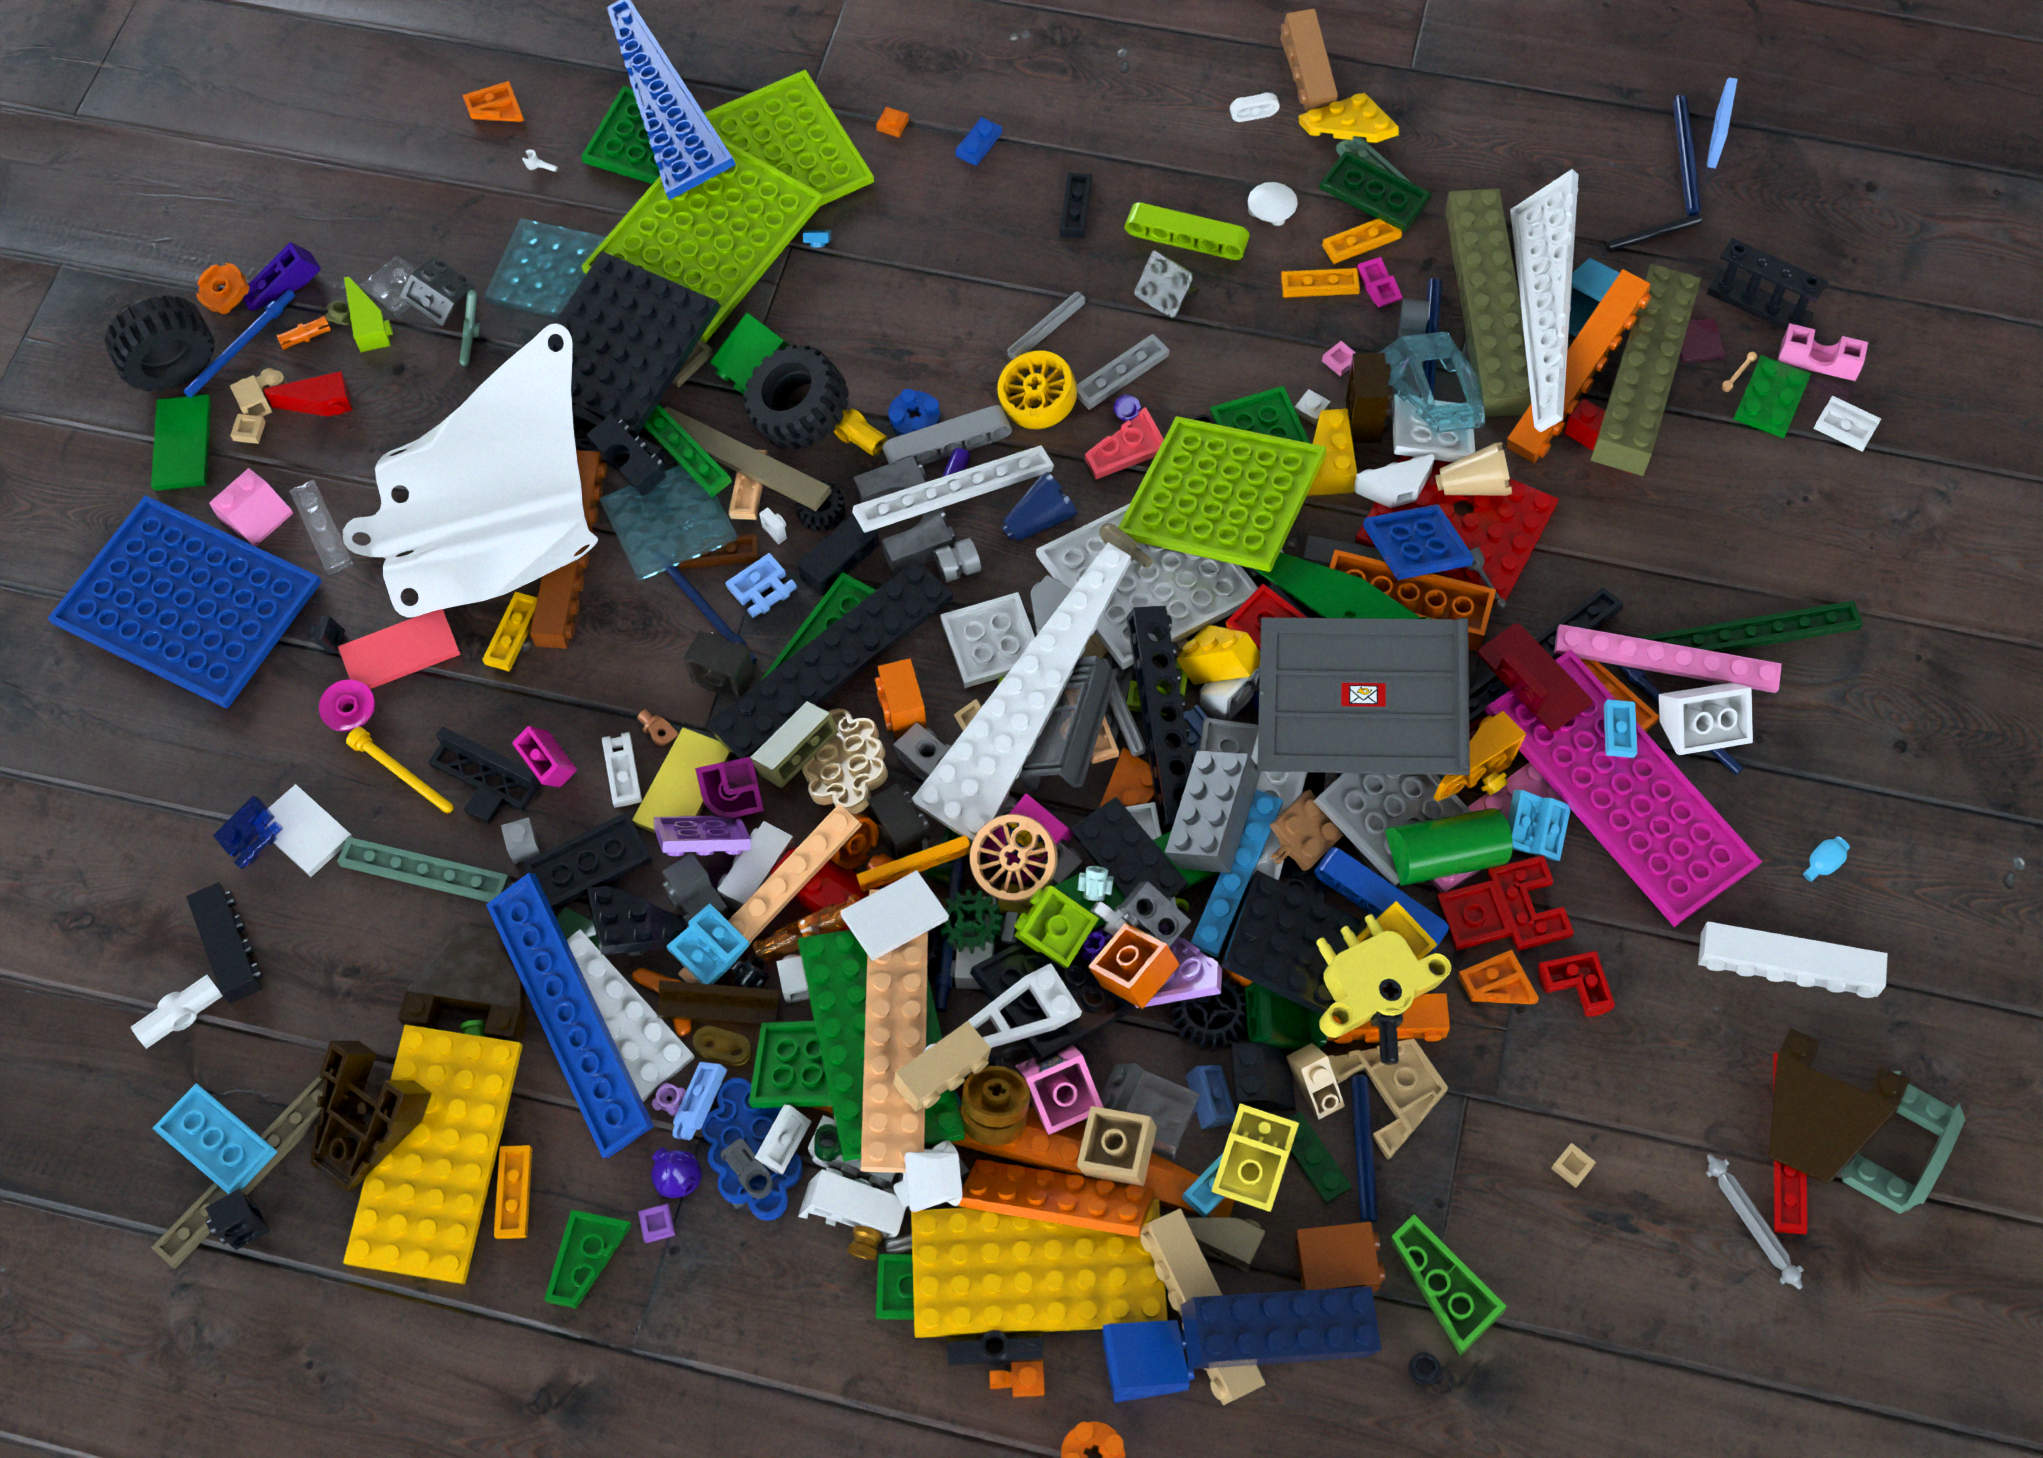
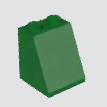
M746 313L710 363L718 368L715 373L728 382L731 378L736 382L733 387L744 395V391L748 390L746 388L748 378H752L754 368L756 366L759 367L763 363L761 360L766 356L771 357L774 355V351L778 349L786 350V347L791 345L749 313Z

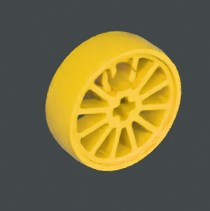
M1031 351L1016 357L1004 368L998 381V398L1005 414L1015 424L1027 429H1044L1059 423L1070 413L1077 398V384L1070 366L1060 356L1048 351ZM1042 368L1040 374L1035 373V369ZM1053 369L1054 371L1048 376L1049 370ZM1027 372H1030V373H1031V374L1028 375L1026 378H1025L1024 376H1022V375H1024V374L1027 373ZM1016 381H1019L1023 384V386L1014 384ZM1011 393L1017 394L1012 397H1009Z

